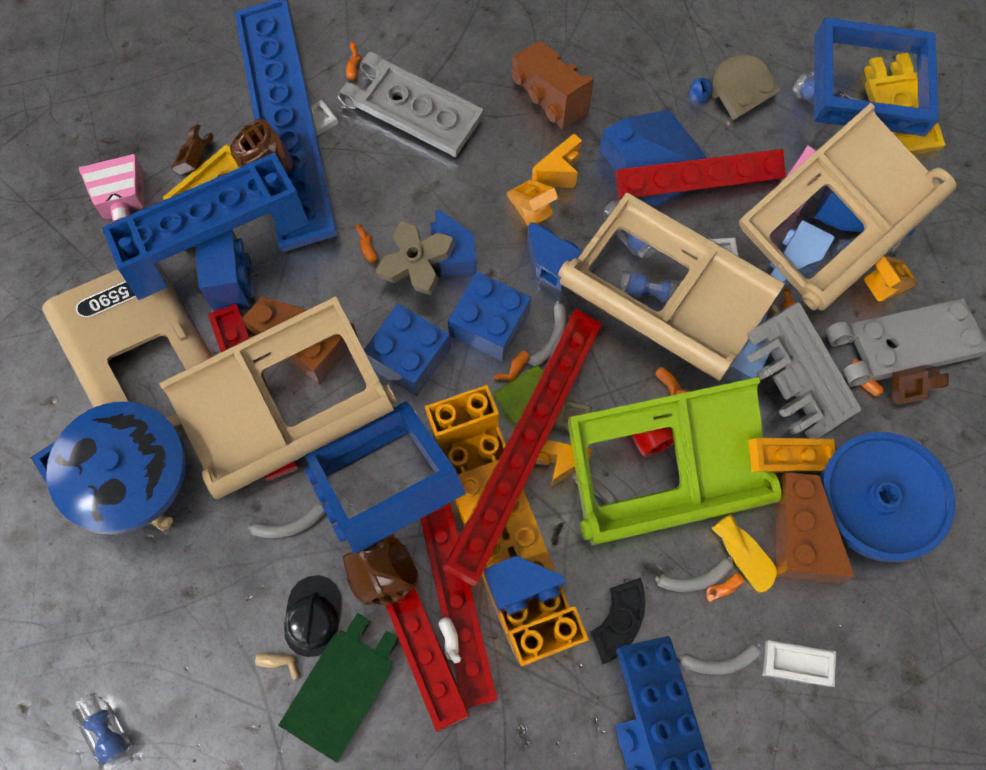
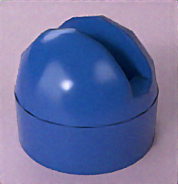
M707 78L695 79L690 86V98L697 103L708 101L712 93V83Z

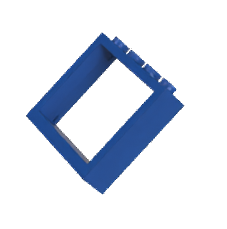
M824 18L814 35V122L845 126L867 105L872 103L875 106V114L891 132L926 136L939 121L935 33L868 24L865 22L846 21L837 18ZM833 43L917 54L918 108L833 97Z
M408 401L393 407L394 411L305 455L309 467L305 468L304 471L312 486H314L313 489L321 504H325L322 507L331 524L338 522L332 527L339 541L343 542L347 539L354 554L466 494L456 469ZM409 433L435 473L348 519L326 476Z

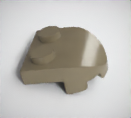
M742 55L729 58L719 64L714 70L712 96L714 99L720 97L732 120L781 91L766 64L753 56Z

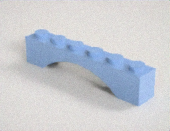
M802 220L797 230L791 228L782 244L787 247L783 254L803 276L812 274L822 261L835 236ZM771 262L769 266L774 268L771 276L785 284L784 288L790 282ZM767 313L765 314L759 325L766 321ZM749 338L724 378L731 382L756 378L758 376L757 372L763 367L769 353L756 362H750L747 355L765 343L761 341L753 345Z

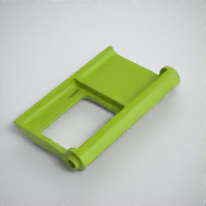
M760 378L746 379L569 417V434L584 520L580 521L583 539L589 540L591 545H598L779 503L782 494L780 483L775 473L751 472L748 440L763 438L757 385L760 383ZM671 427L680 478L679 486L674 489L597 505L587 454L588 446L596 442Z

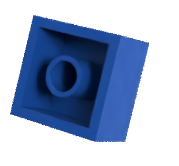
M232 229L196 245L199 289L212 311L237 303L240 310L251 309L250 298L254 297V288L251 279L247 278V271L251 270V260L249 253H245L242 238L237 239Z
M476 271L448 319V333L451 337L503 362L530 313L531 296Z
M397 303L364 348V352L374 371L418 396L451 349L450 334Z

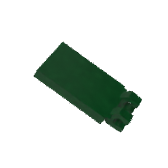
M359 613L356 614L346 632L340 630L338 634L334 633L278 726L336 763H339L393 672L394 668L391 667L393 661L389 658L399 642V638L387 630L375 650L360 642L372 622Z

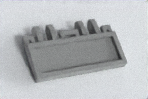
M799 302L790 305L747 333L753 345L761 341L765 343L747 355L750 362H756L768 353L775 360L761 368L757 372L758 377L762 380L780 370L772 378L785 399L796 396L794 400L780 408L779 413L781 416H790L801 408L806 413L804 417L790 425L789 430L792 434L804 430L808 439H818L862 410Z

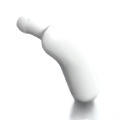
M444 617L439 621V627L445 638L444 655L454 663H459L461 657L458 655V634L452 620L449 617Z

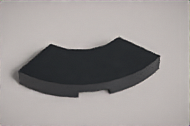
M641 578L608 590L611 602L608 616L602 625L589 633L601 666L617 658V648L632 644L639 632L645 614V592Z

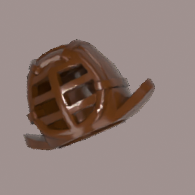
M258 118L249 125L243 126L244 129L238 133L230 144L231 155L239 168L274 152L285 172H289L293 168V158L266 119Z
M391 535L366 549H362L356 554L352 551L343 556V564L351 591L364 605L393 604L404 598L417 585L418 571L406 546L400 543L399 539Z

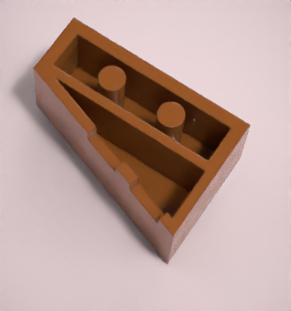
M539 40L513 56L511 74L514 81L528 91L531 100L545 110L548 119L553 123L556 122L563 130L589 113L594 78L590 75L583 77L576 72L578 70L576 65L573 63L566 65L561 62V55Z
M262 296L244 315L242 321L248 332L252 336H256L307 311V309ZM350 323L351 326H352V328H353V330H354V332H355V334H356V336H357V332H356V329H355L354 324H353V323ZM334 335L286 360L320 384L349 349L342 336Z
M786 472L778 479L782 497L779 503H775L776 578L838 584L854 578L851 564L819 475Z

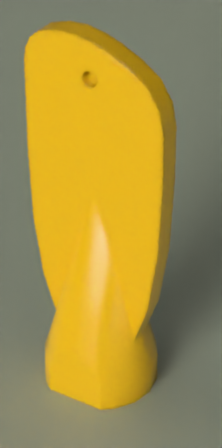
M728 514L711 528L722 538L729 555L733 558L734 563L751 586L759 593L765 592L771 588L776 579V567L757 542L738 527L732 514Z

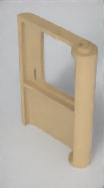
M336 296L159 383L168 396L204 469L202 471L203 480L209 492L216 500L394 411L391 404L397 402L389 384L382 387ZM334 335L342 336L366 382V389L295 426L288 427L262 378L263 371Z

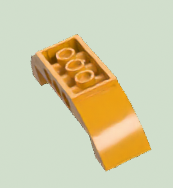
M488 385L424 406L433 438L456 469L466 493L454 500L463 526H465L506 445L499 429V412ZM522 490L485 568L518 556L556 572L525 492ZM483 571L482 577L510 647L521 667L589 641L576 606H569L563 588L559 589L561 595L549 601L541 602L540 598L527 602L528 608L517 614L509 616L507 611L499 614Z

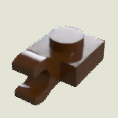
M199 124L189 129L188 139L185 144L181 145L171 167L172 170L180 175L191 170L194 171L200 166L203 160V156H201L202 151L213 140L211 132L206 134L203 139L199 136L198 132L201 127Z
M922 366L893 372L892 400L898 405L927 399L928 390L944 388L949 385V374H939L938 367L925 369Z

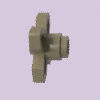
M401 221L393 234V238L401 251L383 256L376 269V273L381 279L392 283L409 275L412 286L416 291L431 295L439 281L435 274L436 266L434 263L449 259L455 247L454 240L450 236L435 233L421 241L417 227Z

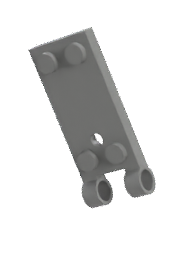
M373 52L367 53L360 63L361 70L367 76L374 79L368 89L364 91L355 84L346 82L337 94L339 100L345 106L351 109L357 107L454 157H457L484 116L483 108L382 59ZM396 95L402 97L401 100H393L392 98Z
M964 298L850 324L847 321H842L831 325L825 330L832 347H839L854 342L862 358V361L853 363L843 370L845 379L850 387L859 386L869 381L890 378L893 372L918 366L927 369L986 355V340ZM886 341L893 342L896 348H890Z

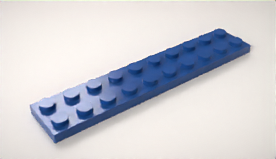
M270 0L236 11L234 13L254 119H266L293 158V168L286 173L297 191L309 222L308 225L284 236L280 235L275 225L278 246L282 252L338 236L289 1Z

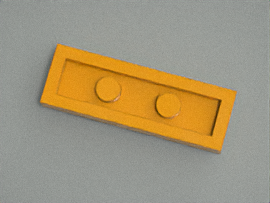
M754 438L748 440L751 472H822L827 461L836 451L834 439Z

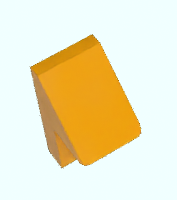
M572 134L533 167L532 180L551 187L574 188L578 172L572 166L581 157L582 140L575 134Z
M531 179L506 192L508 198L528 226L531 222L537 224L551 217L553 211L550 202L558 199L554 187Z
M883 256L874 264L877 269L864 278L865 283L879 302L885 301L919 284L902 259Z
M546 440L536 464L548 465L549 462L555 463L551 487L575 473L576 470L572 446ZM587 448L588 460L590 459L592 449Z

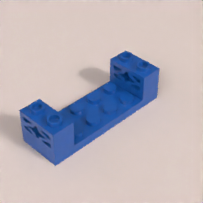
M274 152L102 227L119 272L137 299L141 300L168 288L157 262L268 213L281 236L304 227L309 222L297 191Z

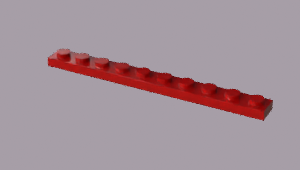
M575 309L571 314L443 568L472 586H475L481 578L602 325L578 309Z

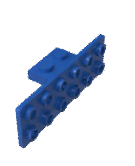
M666 636L618 647V658L636 715L635 720L615 725L627 769L712 770L671 638Z

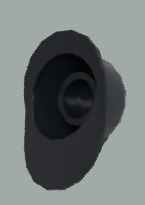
M320 575L308 576L300 580L291 590L285 615L284 636L289 648L298 655L305 657L321 655L334 633H338L341 593L337 585L329 578Z

